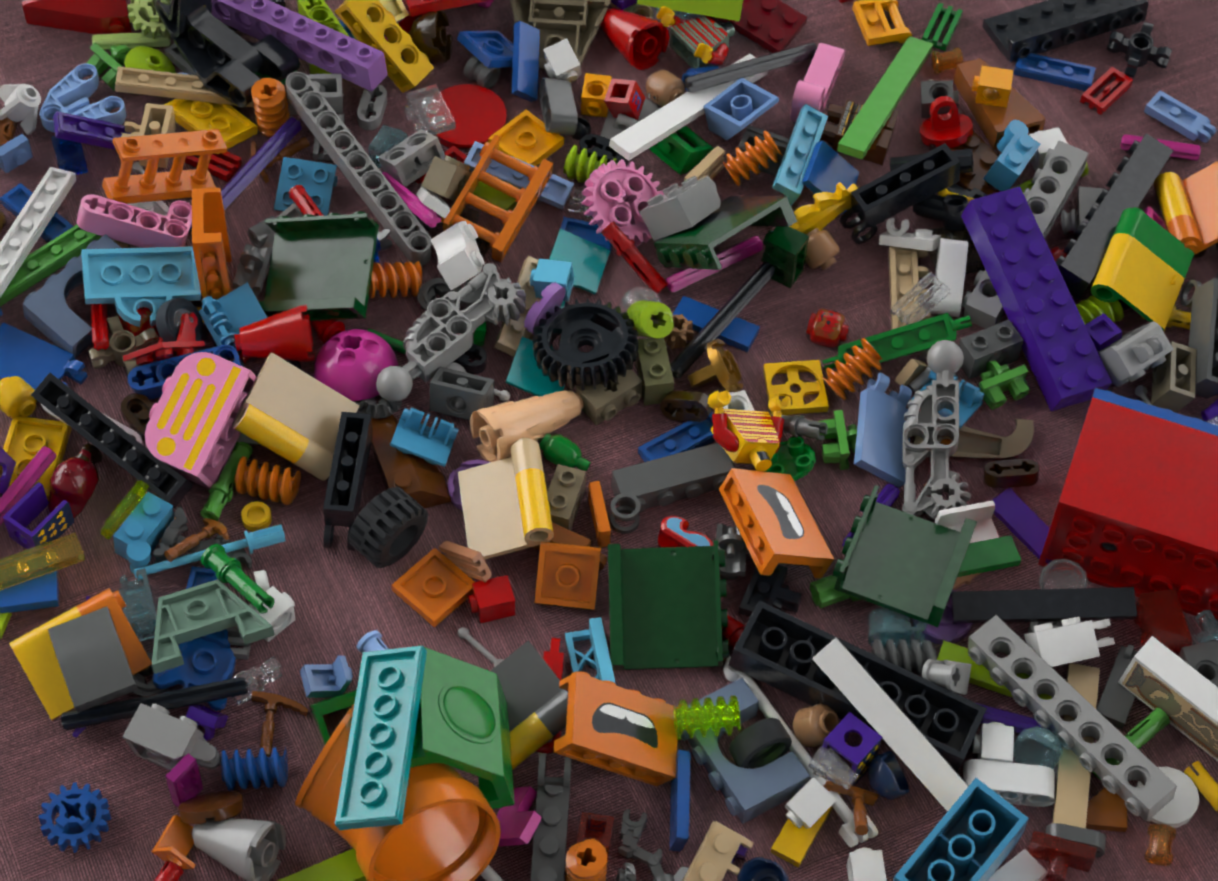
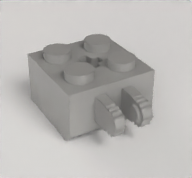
M693 176L681 183L682 186H678L675 183L662 190L663 196L659 194L646 201L648 206L639 211L654 241L693 227L720 208L721 199L716 191V183L709 176L701 179Z
M1153 321L1126 333L1121 339L1097 352L1112 384L1119 387L1128 381L1132 382L1143 376L1145 370L1150 367L1154 368L1167 360L1165 355L1174 349L1160 325Z
M140 703L123 735V739L136 756L170 771L187 753L196 759L198 768L201 766L207 767L208 770H216L221 765L219 752L215 746L213 747L212 744L210 745L203 737L204 733L197 728L198 724L185 716H180L179 719L172 717L167 709L157 704H152L149 707Z

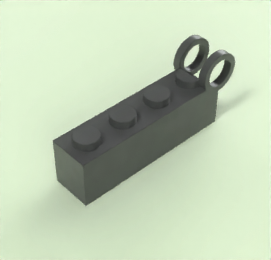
M1216 278L1203 285L1199 281L1192 279L1185 284L1180 295L1181 304L1188 308L1192 307L1189 347L1197 349L1195 394L1207 399L1218 394V279ZM1193 286H1195V291L1192 298L1189 301H1187V296L1190 289Z
M715 443L612 471L611 488L615 497L611 501V527L618 533L629 534L638 528L640 522L639 513L647 508L658 505L667 506L677 500L684 498L692 499L706 492L719 491L728 473L734 468L730 457L723 447ZM615 518L620 521L635 519V522L631 526L622 527L615 522Z
M546 753L539 754L536 813L542 818L534 832L531 881H564L572 759L565 757L564 778L545 777Z

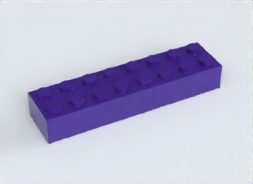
M1020 186L970 200L961 217L1008 319L1024 340L1022 350L1050 411L1091 400L1095 388L1107 390L1112 381Z

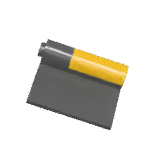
M529 640L491 670V672L497 674L507 700L512 770L566 727L568 691L559 688V678Z

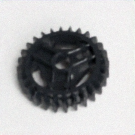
M589 298L586 303H579L577 299L573 305L565 302L564 308L561 309L555 306L554 313L546 312V319H540L539 326L535 327L533 354L538 369H542L543 376H549L551 382L559 380L560 387H563L566 383L570 384L571 390L575 386H581L582 391H584L585 386H592L595 390L598 384L607 387V381L609 380L617 383V375L625 377L626 370H631L633 362L637 359L639 343L634 321L629 319L627 312L621 313L620 306L612 309L611 302L601 305L600 299L596 303H590ZM562 334L559 350H551L550 346L553 341ZM585 345H589L594 348L592 351L586 353L578 350L580 347Z

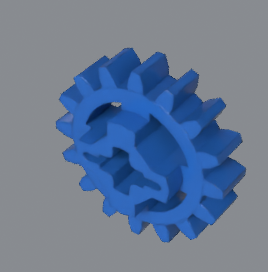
M73 782L71 790H66L62 785L60 786L61 793L59 795L51 792L48 794L51 803L41 804L44 814L38 815L42 825L40 827L43 836H48L47 839L51 846L58 842L60 851L64 852L69 845L72 847L73 852L77 853L79 845L82 844L88 850L91 848L89 841L94 839L100 842L102 839L99 832H108L109 830L106 822L111 820L108 801L106 798L102 799L99 789L92 792L88 783L82 789H79L77 783ZM96 809V817L94 822H92L91 818L95 815L94 810ZM58 812V813H59V817L55 820V821H56V824L54 825V819H55L56 813Z

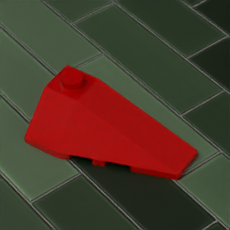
M26 0L22 2L26 24L94 35L132 33L127 8L129 0Z

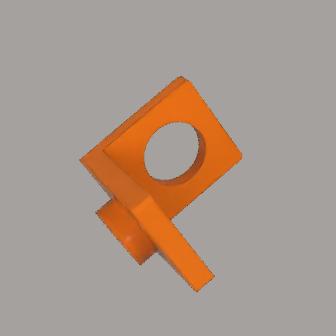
M174 815L151 852L164 862L172 861L182 869H194L196 864L186 857L194 845L192 838L193 827L182 822L178 815Z

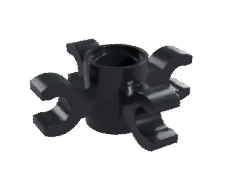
M1144 21L1141 31L1134 33L1130 39L1120 32L1112 31L1106 50L1113 53H1126L1127 68L1124 73L1125 75L1134 78L1138 67L1145 66L1148 61L1153 62L1160 68L1167 67L1172 49L1153 46L1151 32L1154 24Z

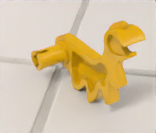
M839 182L834 193L820 192L814 194V204L804 205L794 211L797 222L790 227L804 234H808L816 228L822 230L839 214L851 208V192L858 189L855 184H851L846 189Z

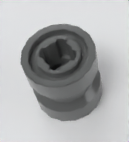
M475 56L469 59L464 68L465 77L471 81L476 80L479 86L491 89L497 83L501 74L499 68H487Z

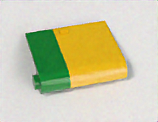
M1136 207L1127 208L1120 216L1091 287V293L1095 298L1103 302L1111 303L1121 299L1147 321H1154L1160 325L1162 330H1165L1194 252L1184 247L1185 245L1149 217L1142 209Z

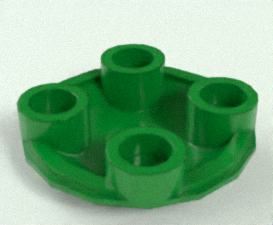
M791 437L788 441L781 442L779 451L771 459V467L763 472L791 474L793 480L796 481L806 476L813 469L816 462L815 452L809 445L805 444L802 437Z

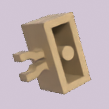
M146 103L141 125L125 121V132L130 134L122 133L121 137L175 133L176 121L173 106ZM160 158L158 167L167 168L169 158ZM139 160L140 166H147L148 160Z

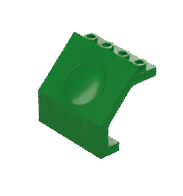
M424 647L427 651L410 768L432 763H443L478 776L479 789L492 809L515 805L508 707L497 674Z

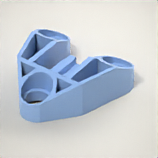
M83 63L75 67L50 89L39 115L43 127L54 133V121L48 119H53L56 111L122 125L126 119L125 104L117 96H110L95 104H90L88 98L98 88L99 77L95 66ZM88 75H93L88 80H82L84 77ZM114 108H120L115 113H109Z

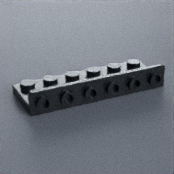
M1046 0L983 20V28L1009 62H1013L1017 58L1023 59L1028 57L1030 53L1039 54L1143 22L1146 19L1149 2L1147 0Z

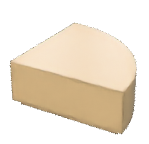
M910 359L895 378V381L899 385L908 386L928 365L921 360Z

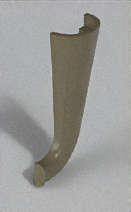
M1016 418L1015 431L1006 437L962 426L961 429L959 428L958 448L952 456L1008 458L1019 455L1032 442L1034 420ZM914 436L913 444H921L924 440L919 436ZM942 436L938 439L939 443L943 439H949L951 443L953 442L948 436Z

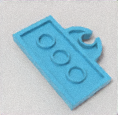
M193 246L81 249L85 304L114 303L120 317L134 326L140 327L141 316L137 313L139 308L145 307L152 311L149 322L151 326L156 325L157 311L164 302L174 298L201 301V289Z

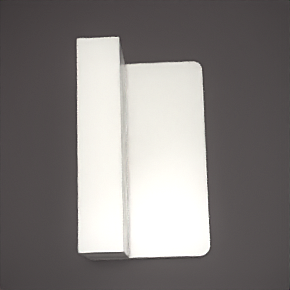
M994 501L940 510L934 522L961 532L965 518L977 521L970 543L999 538L991 518L995 509Z

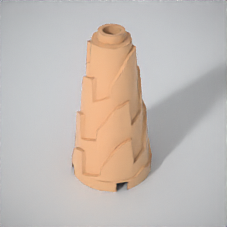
M569 390L554 392L540 397L532 396L516 402L509 401L481 408L472 412L470 417L473 439L480 437L482 444L476 447L485 461L495 462L512 457L510 448L517 440L530 438L539 442L547 433L555 431L580 415L581 409L584 407L583 400L578 393Z

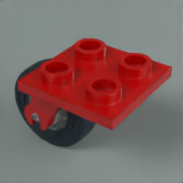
M174 298L164 302L156 314V326L160 335L158 343L123 355V361H136V365L153 363L154 360L161 361L193 353L194 350L204 347V341H200L203 334V321L198 309L193 303L184 298Z

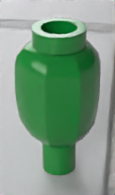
M547 433L539 445L540 449L543 450L544 457L555 465L577 467L580 470L587 471L591 464L590 461L581 457V450L574 442L560 434L552 436Z

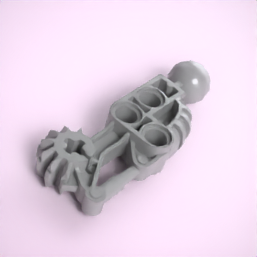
M487 263L483 266V271L470 280L460 291H450L443 297L432 300L427 306V311L420 318H417L413 322V327H410L406 332L403 347L406 350L408 363L403 367H386L378 374L376 388L381 397L389 402H399L407 398L411 393L415 378L419 376L424 382L429 381L440 367L446 368L468 351L473 344V332L485 321L488 320L494 323L495 326L500 321H504L508 326L509 319L518 321L520 314L524 313L526 309V293H524V290H521L519 282L512 284L509 277L507 279H500L496 266L493 263ZM485 284L480 298L465 310L460 311V300Z
M949 340L937 341L929 349L927 363L930 369L936 373V380H932V384L926 386V390H917L914 393V399L909 400L907 405L909 410L904 414L906 422L903 424L902 464L905 468V484L902 511L914 516L925 513L931 519L936 518L938 511L968 505L966 501L971 499V493L966 492L968 483H958L960 474L949 471V457L955 454L959 442V380H954V374L961 368L964 360L961 348L955 342ZM946 408L951 410L953 414L949 417H942L938 414V411ZM912 436H919L924 441L921 444L914 445L908 439ZM942 436H948L953 442L949 445H943L939 443L938 439ZM926 457H930V479L916 500L914 469ZM942 493H948L949 500H943Z

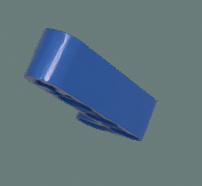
M221 345L137 366L129 372L128 383L134 393L145 395L151 400L162 396V388L167 376L173 373L177 365L191 354L208 352L224 359L233 358V363L244 367V364L233 346Z

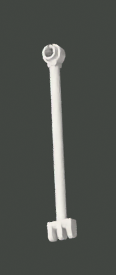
M729 656L723 667L725 677L731 682L743 677L758 699V708L766 718L779 719L792 740L790 751L795 753L810 775V778L814 777L824 786L826 781L829 780L752 677L728 666L731 659ZM828 791L836 799L832 807L845 823L841 826L838 833L849 847L858 845V842L867 841L868 837L873 838L878 835L877 827L867 814L868 833L864 836L856 834L854 814L838 793Z

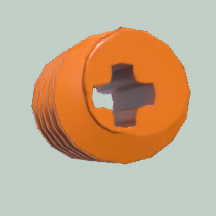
M262 78L252 86L251 94L258 131L266 137H272L290 118L286 91L280 81L273 78Z
M766 130L763 131V141L757 136L754 137L755 146L748 142L744 143L745 152L738 147L735 148L737 157L734 158L731 154H726L727 163L723 162L737 186L741 185L740 176L746 180L751 179L750 170L756 175L760 174L759 165L768 169V159L775 164L779 162L777 154L782 155L770 133Z
M406 261L404 264L395 262L393 265L389 262H384L382 266L380 263L374 262L369 297L374 298L375 292L378 290L380 297L385 298L386 291L389 290L391 297L395 298L397 289H400L402 297L407 296L408 289H411L413 297H417L422 284V267L420 262L417 261L414 264L410 261Z
M865 338L861 339L863 349L856 345L852 347L855 356L844 353L843 356L846 363L844 364L836 360L834 363L837 371L827 368L828 378L826 379L821 376L835 394L844 401L847 399L845 389L854 393L856 392L853 385L854 382L862 386L864 385L863 374L870 378L873 377L871 367L879 371L882 369L880 364L881 356Z
M242 456L235 474L236 490L239 494L248 492L252 497L259 495L264 500L270 497L272 502H279L281 500L284 505H290L299 491L301 472L298 470L295 476L292 477L291 467H287L284 473L280 474V465L278 464L274 466L272 471H269V462H264L261 469H259L258 459H253L250 466H247V457Z
M587 839L570 847L566 854L565 881H606L607 852L599 841Z

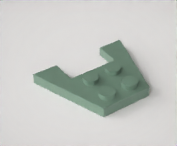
M218 579L159 597L152 656L153 673L156 674L184 665L183 657L178 647L180 643L237 626L246 645L274 636L273 626Z

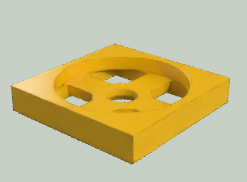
M820 359L766 363L763 365L768 402L777 394L779 396H789L792 405L782 412L783 415L828 412L829 405L824 380L821 377L823 374ZM809 371L815 376L816 382L804 383L799 379L798 372ZM786 373L788 381L785 384L772 385L771 381L776 374ZM797 385L801 390L798 393H794L790 390V387ZM806 394H818L815 400L804 405L803 398Z

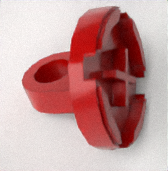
M948 96L938 97L932 102L930 118L925 120L920 126L921 141L929 147L930 144H934L937 148L945 143L949 148H954L967 142V137H972L973 135L972 120L968 116L959 113L955 101ZM941 107H950L948 113L937 114Z

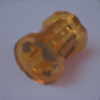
M956 47L953 48V51L943 53L933 51L931 62L934 73L937 75L941 74L944 70L956 69L957 64L963 62L961 49Z
M1165 824L1150 825L1147 830V834L1150 836L1149 848L1146 850L1144 859L1151 864L1160 866L1171 865L1174 855L1171 853L1172 841L1176 838L1177 831Z

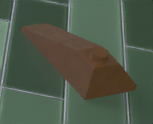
M393 415L378 419L371 418L373 432L371 447L385 490L392 487H400L424 509L451 502L443 474L435 465L426 462L423 458L413 454L402 453L397 448L390 446L399 423Z

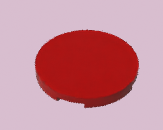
M473 84L455 85L441 91L432 99L427 110V123L430 133L438 137L439 142L448 148L452 146L458 149L472 148L475 141L485 144L490 136L506 125L507 121L506 107L502 99L490 89Z

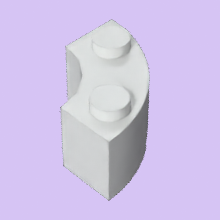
M466 221L454 224L431 239L438 256V265L436 267L450 290L455 289L482 271V265L485 264L475 240L478 238L477 232Z

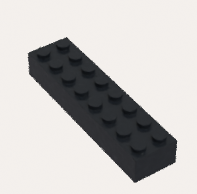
M759 600L733 650L728 666L811 706L818 704L828 705L841 720L850 712L877 732L812 659L836 636ZM837 637L957 772L965 759L987 708Z

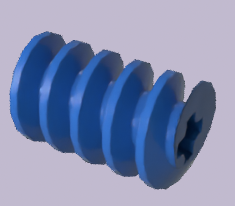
M273 747L270 757H267L264 748H260L258 757H254L251 749H247L245 758H241L238 749H235L232 759H228L226 751L222 750L221 776L223 783H226L229 791L235 789L237 781L242 790L248 788L250 780L255 789L260 788L262 780H264L267 788L273 787L275 779H277L281 788L286 786L289 771L286 747L283 756H280L277 748Z

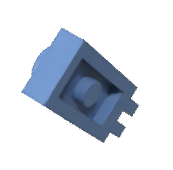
M1161 90L1145 106L1144 113L1190 140L1198 139L1207 143L1217 132V129L1210 124L1209 118Z

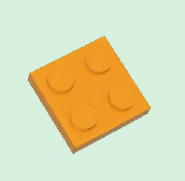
M527 109L488 138L490 143L494 135L499 136V151L533 166H538L543 159H547L564 145V137L557 133L546 132L544 122Z

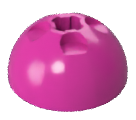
M351 329L334 335L321 347L314 364V378L351 401H360L379 395L376 388L378 374L386 367L399 366L395 352L382 337L367 330Z

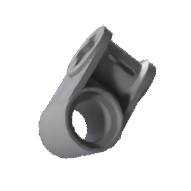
M928 659L922 669V678L951 692L967 695L972 664Z

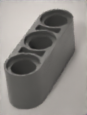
M543 77L540 83L539 100L546 132L573 136L576 132L578 116L570 81Z

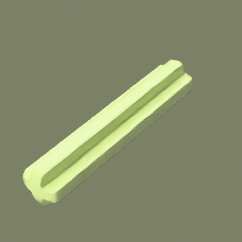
M168 31L166 32V38H163L161 33H159L156 39H153L152 33L149 32L145 37L142 36V32L95 34L92 37V45L96 43L103 50H110L113 45L116 47L126 45L130 49L139 46L152 48L169 47L171 45V36Z

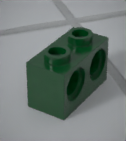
M776 226L773 231L769 230L763 240L765 251L762 254L761 262L767 261L775 267V273L770 279L791 289L804 271L809 240L808 235L790 226Z

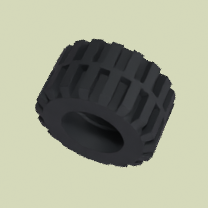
M400 487L389 488L373 498L359 513L351 527L349 543L375 567L385 568L400 560L417 543L427 525L428 512Z

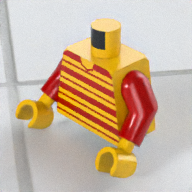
M725 390L720 393L716 391L710 394L708 404L712 409H715V414H712L713 426L711 428L714 440L723 447L735 463L753 464L757 471H766L772 465L771 459L780 448L784 426L782 412L791 405L789 396L784 397L780 404L778 401L779 394L769 400L768 407L773 413V416H770L769 412L723 409L724 406L731 402L730 393Z

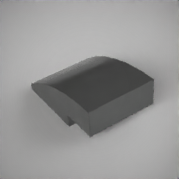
M108 607L48 629L64 680L78 713L138 690Z

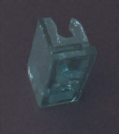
M145 568L137 570V579L135 581H127L125 575L121 576L120 584L122 589H119L120 595L126 604V607L123 608L124 614L139 641L155 637L157 617Z

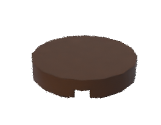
M222 791L190 798L178 807L180 819L184 823L197 825L206 823V818H214L218 822L229 819L243 810V797L238 792Z

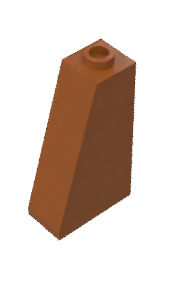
M979 58L957 64L953 82L993 150L998 149L997 143L1004 136L1005 128L1012 120L1023 122L1028 128V135L1036 131H1043L1046 120L1044 115L1013 87H1011L1007 108L975 103L976 92L972 91L974 75H980L982 65L989 66L984 60Z

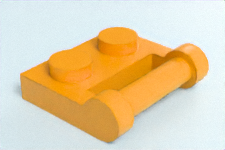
M861 0L853 2L852 10L867 46L894 41L905 43L909 36L912 37L910 29L905 26L900 15L897 0ZM883 10L889 13L895 29L890 28Z

